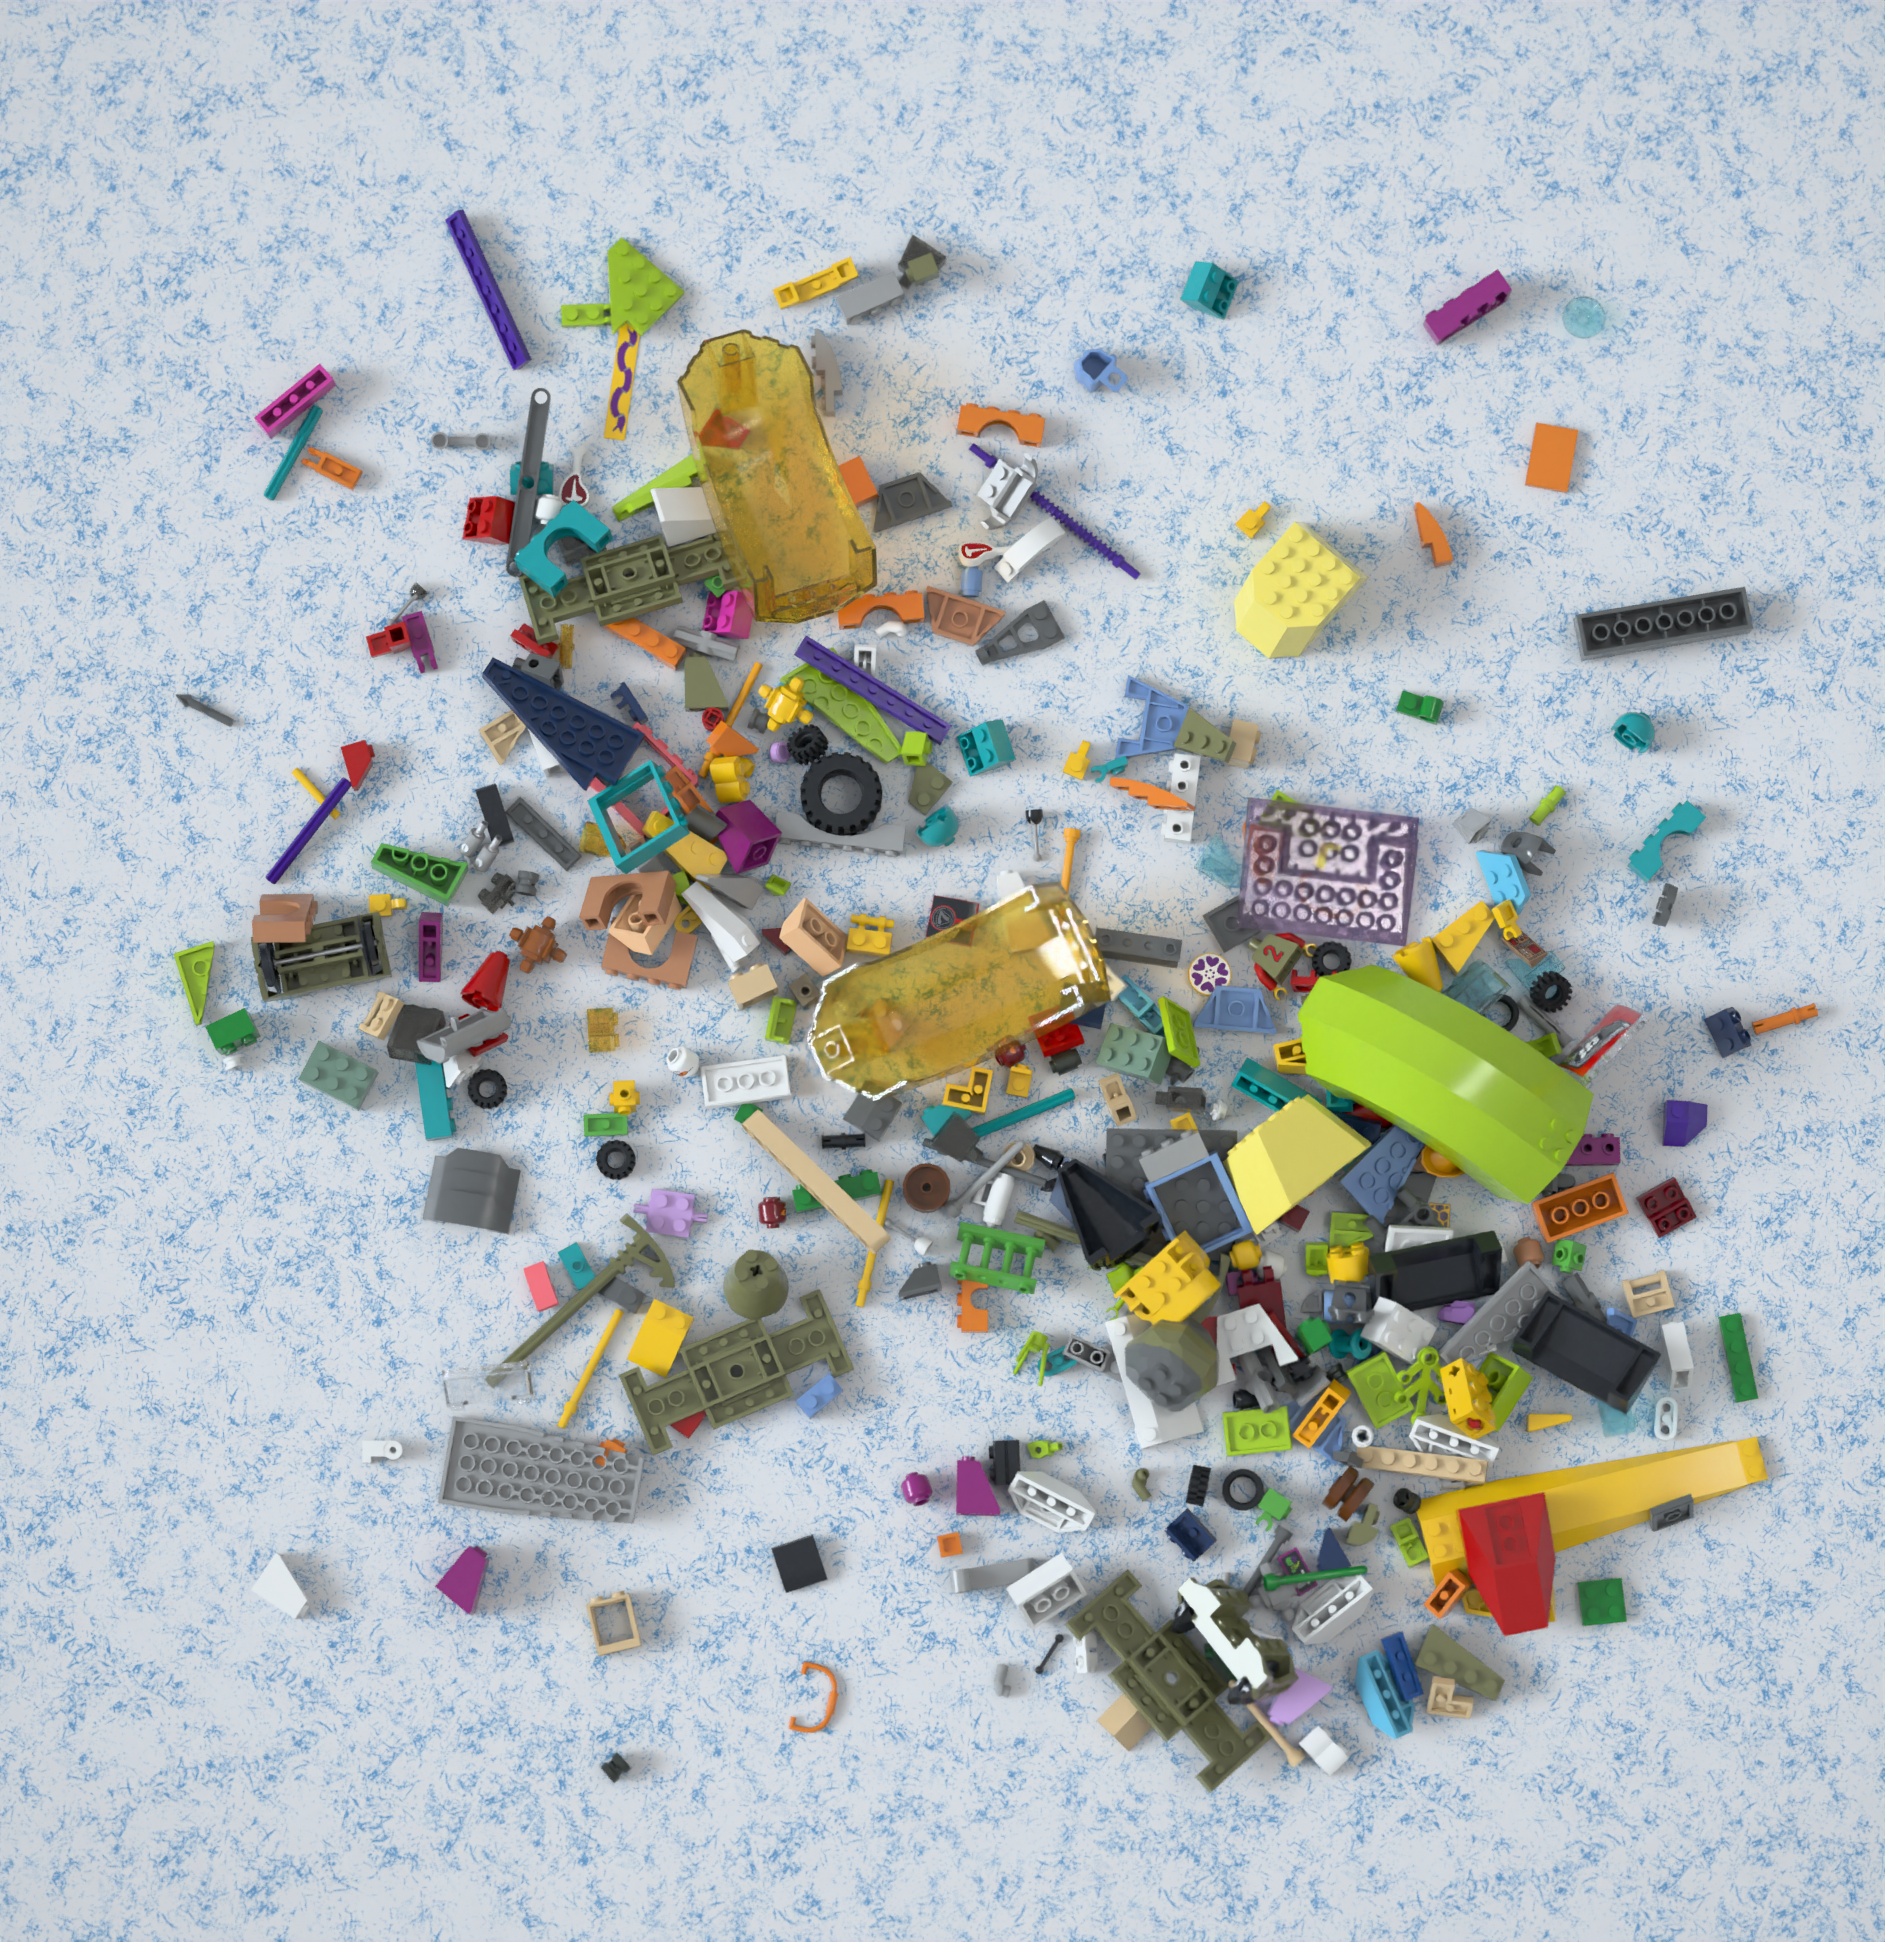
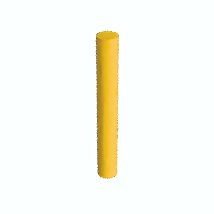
M298 767L295 768L292 774L321 805L326 797ZM336 808L330 813L334 820L341 815Z

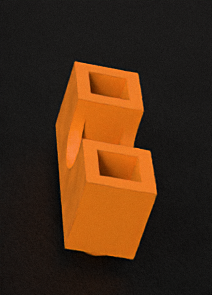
M957 1279V1284H962V1293H957V1306H961V1315H957V1328H961V1333H988V1310L975 1308L970 1300L971 1295L975 1291L988 1290V1284Z

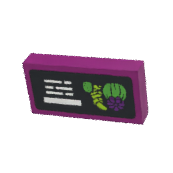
M1297 1547L1277 1558L1288 1576L1311 1573ZM1310 1581L1300 1589L1295 1588L1298 1596H1301L1318 1586L1316 1581Z

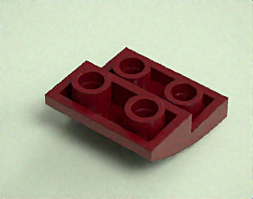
M1674 1177L1636 1197L1658 1238L1697 1217L1688 1198L1684 1196Z

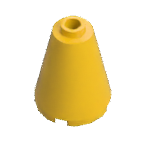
M1430 936L1421 938L1422 943L1420 944L1414 941L1391 955L1408 978L1442 993L1441 989L1444 986Z

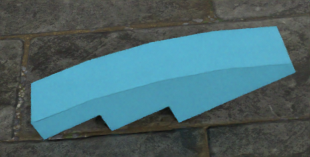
M1126 974L1122 976L1121 979L1128 987L1118 996V999L1151 1034L1166 1038L1160 1009Z

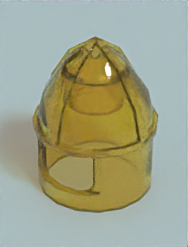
M587 821L582 831L579 852L593 855L597 858L611 857L598 824ZM618 834V837H619V839H620V841H621V843H622V846H623V848H624V850H625V849H626V844H625L623 838Z

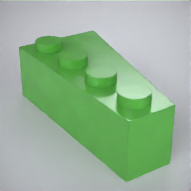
M383 843L380 844L371 860L372 869L449 907L468 872V863L451 861L448 858L434 857L426 853L409 851V849Z

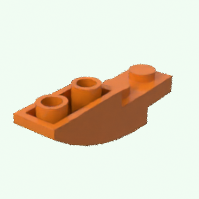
M677 765L666 772L665 778L674 788L672 794L678 799L686 815L698 804L709 812L714 813ZM718 836L714 837L709 843L715 844L719 840Z

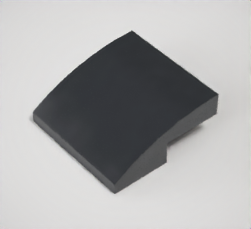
M813 1534L771 1548L786 1593L827 1580Z

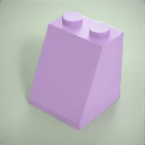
M1295 1668V1673L1299 1679L1288 1690L1275 1696L1267 1713L1271 1717L1269 1721L1279 1726H1283V1724L1289 1725L1329 1693L1332 1686Z

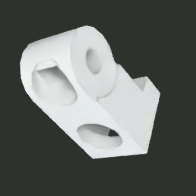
M362 1441L363 1464H372V1458L387 1457L395 1461L400 1459L404 1452L402 1445L397 1441Z

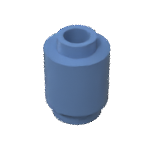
M966 566L964 570H961L960 591H962L963 597H979V592H982V571L978 570V566Z

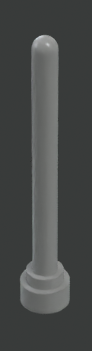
M1019 1140L960 1197L954 1198L952 1201L949 1200L943 1206L953 1218L962 1213L963 1205L1025 1147V1141Z

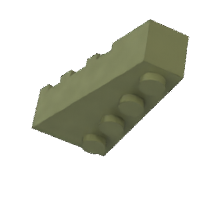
M1430 1624L1414 1661V1666L1442 1678L1455 1679V1684L1496 1701L1505 1680L1435 1625Z

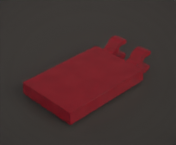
M1272 1266L1263 1267L1264 1281L1253 1283L1250 1269L1241 1270L1243 1285H1237L1239 1309L1260 1304L1267 1314L1273 1311L1286 1327L1280 1279L1274 1280Z

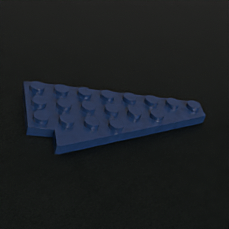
M492 657L483 671L482 678L583 790L587 791L595 776L614 786L616 785L645 737L644 733Z

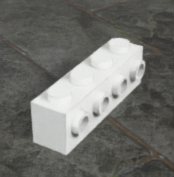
M1175 754L1174 759L1169 760L1168 772H1172V778L1167 780L1166 791L1195 806L1201 757ZM1163 809V814H1167L1166 823L1162 822L1160 835H1164V841L1190 844L1194 811Z

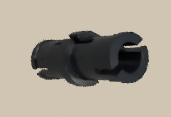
M865 1133L822 1135V1149L842 1148V1150H846L847 1147H866Z

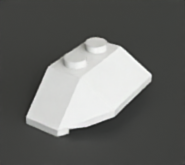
M1441 1414L1416 1417L1409 1435L1419 1452L1487 1460L1488 1467H1492L1499 1450V1446L1487 1434L1473 1440L1450 1421V1417Z
M1041 1471L1017 1472L1008 1488V1492L1012 1496L1013 1502L1020 1514L1058 1533L1086 1530L1096 1513L1080 1491Z
M1361 1575L1333 1578L1299 1605L1295 1622L1292 1626L1293 1632L1304 1645L1329 1642L1364 1614L1374 1592L1373 1588Z

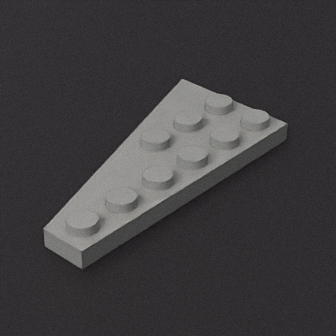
M1527 1261L1438 1351V1355L1447 1365L1460 1358L1469 1362L1476 1358L1478 1354L1486 1350L1489 1351L1495 1348V1345L1514 1338L1547 1291L1561 1299L1563 1297L1530 1261Z

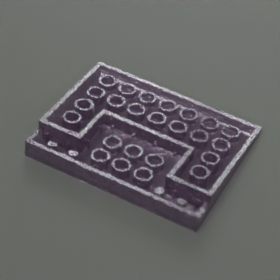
M1248 797L1237 927L1406 946L1419 839H1417L1419 818ZM1328 844H1332L1336 850L1328 848L1326 856L1324 853V848ZM1320 851L1322 856L1326 858L1324 869L1316 866Z

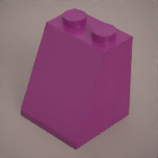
M751 800L721 807L716 812V817L724 821L727 826L717 836L734 871L739 874L767 865L782 832Z
M962 1456V1460H957L956 1515L1000 1516L999 1505L980 1461H975V1457Z
M469 1545L435 1586L469 1615H473L476 1611L489 1560L486 1558L488 1554L477 1545L475 1547Z

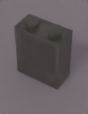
M404 1004L396 1018L387 1043L389 1057L431 1065L433 1060L426 1058L422 1054L417 1041L445 1028L444 1012L437 1008H424L414 1004Z

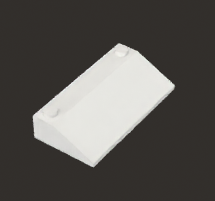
M1136 1314L1107 1321L1105 1322V1327L1117 1361L1140 1449L1204 1432L1195 1402L1182 1411L1171 1412L1148 1399L1127 1377L1125 1347L1128 1342L1152 1325L1149 1320H1142Z

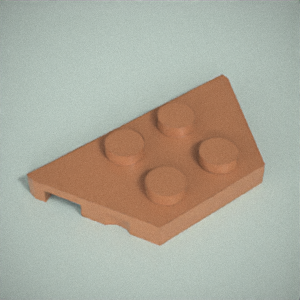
M927 586L933 634L974 647L1005 616L1006 611Z

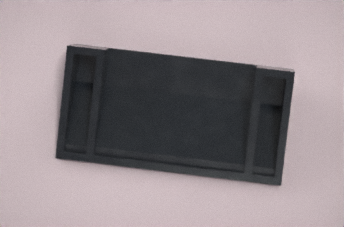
M1495 1231L1481 1232L1369 1255L1368 1276L1372 1310L1379 1297L1396 1302L1409 1311H1415L1453 1303L1455 1300L1464 1301L1495 1294L1500 1288L1502 1247Z
M1549 1291L1545 1293L1514 1337L1512 1352L1625 1415L1638 1398L1661 1357V1353Z

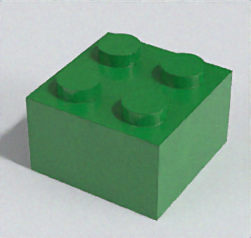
M245 1008L205 1026L215 1049L221 1055L225 1054L226 1056L237 1052V1048L244 1044L245 1047L253 1045L257 1042V1038L261 1037L250 1013Z

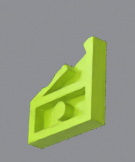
M1331 1212L1328 1253L1330 1252V1247L1341 1245L1342 1248L1350 1247L1353 1243L1372 1238L1374 1234L1363 1224L1369 1215Z

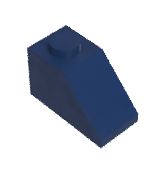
M1330 1527L1324 1530L1316 1559L1318 1562L1316 1569L1318 1571L1352 1566Z

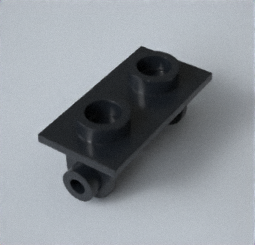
M1307 1355L1304 1357L1300 1356L1299 1361L1289 1364L1293 1370L1290 1375L1294 1383L1300 1379L1305 1381L1313 1375L1312 1371L1316 1369V1366L1310 1367L1308 1365L1311 1363V1360ZM1273 1376L1271 1382H1272V1384H1273L1274 1386H1276L1275 1383H1274V1381H1276V1379H1275V1377Z

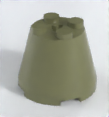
M747 1250L728 1269L723 1282V1292L729 1307L736 1314L747 1319L759 1320V1318L767 1317L773 1313L776 1314L783 1307L788 1296L789 1283L785 1271L776 1259L769 1253L761 1250Z

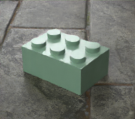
M1110 1023L1096 1064L1111 1072H1118L1122 1075L1161 1085L1172 1054L1168 1051L1166 1038Z
M318 1040L298 1079L302 1083L359 1111L379 1072Z

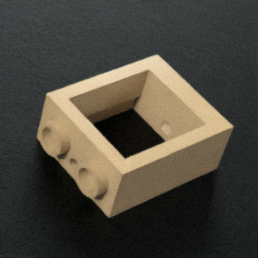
M624 1591L612 1593V1598L605 1600L603 1596L590 1599L591 1603L586 1604L598 1656L642 1646L630 1594H625ZM625 1601L634 1638L602 1645L594 1609Z

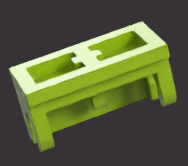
M773 996L765 1041L789 1045L797 1002Z

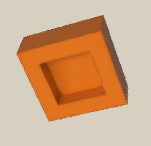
M959 1532L937 1536L941 1558L963 1554Z

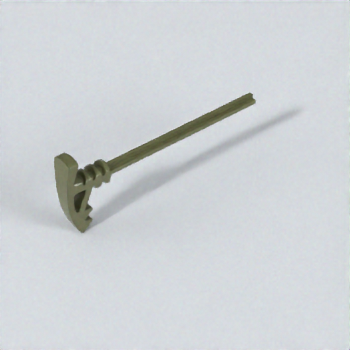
M1018 1210L1014 1220L1015 1223L1081 1245L1075 1229ZM1138 1252L1126 1261L1145 1267L1154 1257ZM1221 1253L1219 1275L1212 1273L1220 1282V1288L1212 1295L1206 1307H1203V1304H1201L1190 1314V1317L1200 1324L1203 1323L1216 1304L1226 1278L1231 1259L1230 1255Z
M626 1213L619 1221L637 1232L632 1237L634 1242L632 1244L627 1242L624 1251L619 1249L617 1251L619 1255L617 1258L611 1256L609 1258L610 1263L604 1270L484 1379L490 1386L494 1388L617 1274H625V1267L634 1266L632 1262L634 1259L654 1268L649 1275L651 1277L663 1278L659 1283L660 1287H675L673 1273L663 1251L633 1217ZM650 1245L660 1260L657 1262L641 1252Z

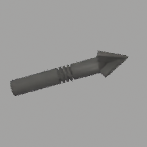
M176 694V697L185 708L189 706L229 727L232 726L234 719L192 699L191 694Z

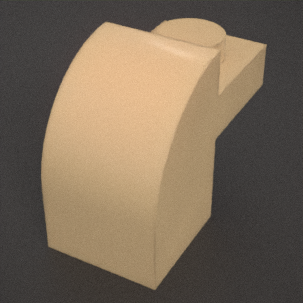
M1118 1072L1098 1080L1106 1106L1117 1127L1137 1119L1132 1102L1126 1094Z

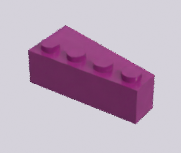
M1497 269L1474 286L1464 290L1457 298L1448 300L1443 304L1444 307L1438 311L1435 309L1425 316L1426 319L1423 326L1436 345H1439L1507 302L1512 289Z

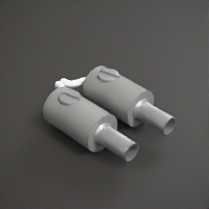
M484 820L481 821L478 828L471 829L460 846V852L465 856L468 868L471 869L473 867L480 872L488 871L499 853L498 845L502 841V838L496 835L491 843L484 845L474 863L470 865L469 858L475 855L486 837L484 831L488 826V822Z

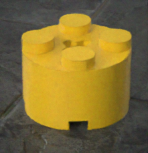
M1363 1242L1353 1243L1351 1247L1342 1248L1341 1245L1329 1248L1330 1252L1326 1254L1331 1283H1334V1280L1353 1282L1364 1280L1363 1276L1368 1274V1257L1370 1252Z

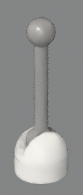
M891 1219L884 1221L886 1227L893 1228L913 1241L915 1250L922 1256L926 1255L933 1244V1241L926 1237L916 1239L893 1224Z

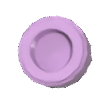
M778 741L771 745L769 755L772 762L784 763L789 760L790 753L787 750V742Z

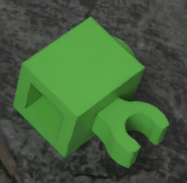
M1268 1488L1257 1505L1264 1512L1257 1518L1255 1524L1258 1525L1261 1520H1266L1268 1526L1265 1531H1269L1273 1525L1271 1517L1277 1521H1280L1281 1518L1286 1519L1292 1510L1289 1507L1292 1502L1273 1489Z

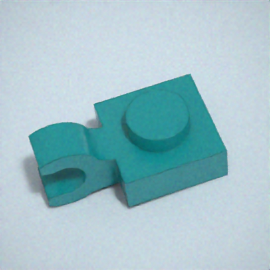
M1126 756L1106 762L1101 766L1092 767L1091 773L1095 771L1101 773V777L1095 779V783L1103 782L1106 774L1113 773V775H1118L1125 772V768L1128 767Z

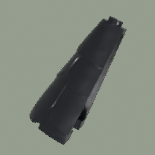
M1077 1159L1063 1163L1057 1170L1067 1208L1070 1209L1074 1228L1078 1234L1085 1260L1093 1270L1100 1271L1101 1267H1105L1108 1270L1120 1265L1147 1245L1152 1231L1157 1233L1162 1222V1216L1157 1210L1131 1195L1129 1191L1107 1180L1105 1175Z

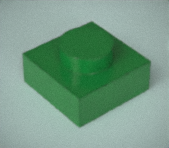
M751 1103L742 1104L734 1120L742 1124L756 1110L763 1112V1109Z

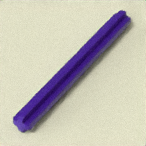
M344 777L341 778L266 875V879L269 882L276 884L350 789L352 785L349 780Z

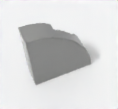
M1316 1291L1310 1294L1302 1304L1301 1313H1323V1291Z

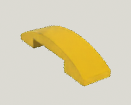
M851 256L831 264L832 267L794 283L791 281L772 289L780 309L796 306L820 297L859 277Z

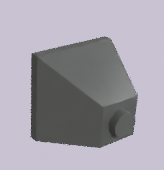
M931 1261L918 1264L919 1268L913 1270L899 1291V1301L942 1291L936 1264L931 1265Z

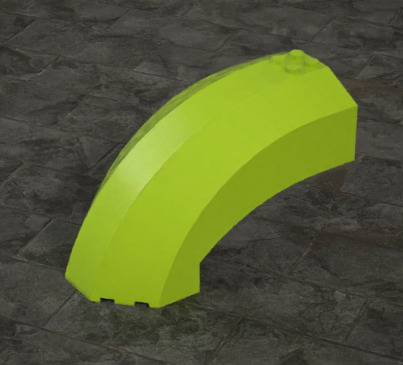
M1373 964L1358 969L1338 972V974L1321 976L1297 1013L1298 1021L1301 1022L1302 1027L1301 1042L1303 1052L1306 1055L1307 1064L1305 1065L1307 1075L1336 1097L1357 1102L1417 1138L1452 1162L1498 1198L1529 1204L1562 1171L1584 1134L1594 1095L1591 1091L1547 1057L1499 1025L1450 997L1408 977Z

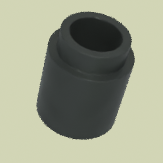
M1076 1048L1052 1055V1061H1049L1053 1074L1058 1073L1059 1076L1077 1069L1078 1065L1082 1064Z

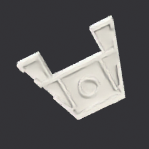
M1260 1304L1217 1317V1349L1219 1352L1217 1386L1237 1381L1231 1358L1271 1345L1274 1347L1279 1366L1299 1361L1296 1353H1294Z

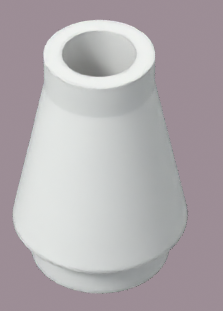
M1358 1426L1352 1432V1440L1359 1447H1367L1373 1441V1432L1367 1426ZM1358 1434H1363L1365 1436V1440L1360 1441L1358 1438Z

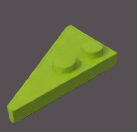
M214 941L174 953L196 1026L201 1025L203 1021L215 948Z

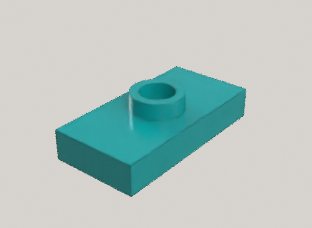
M577 1242L557 1252L578 1291L596 1277Z

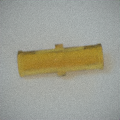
M562 624L560 626V643H558V649H560L559 662L562 669L563 666H565V669H571L572 650L575 649V644L573 643L574 625L570 624L568 627V624Z

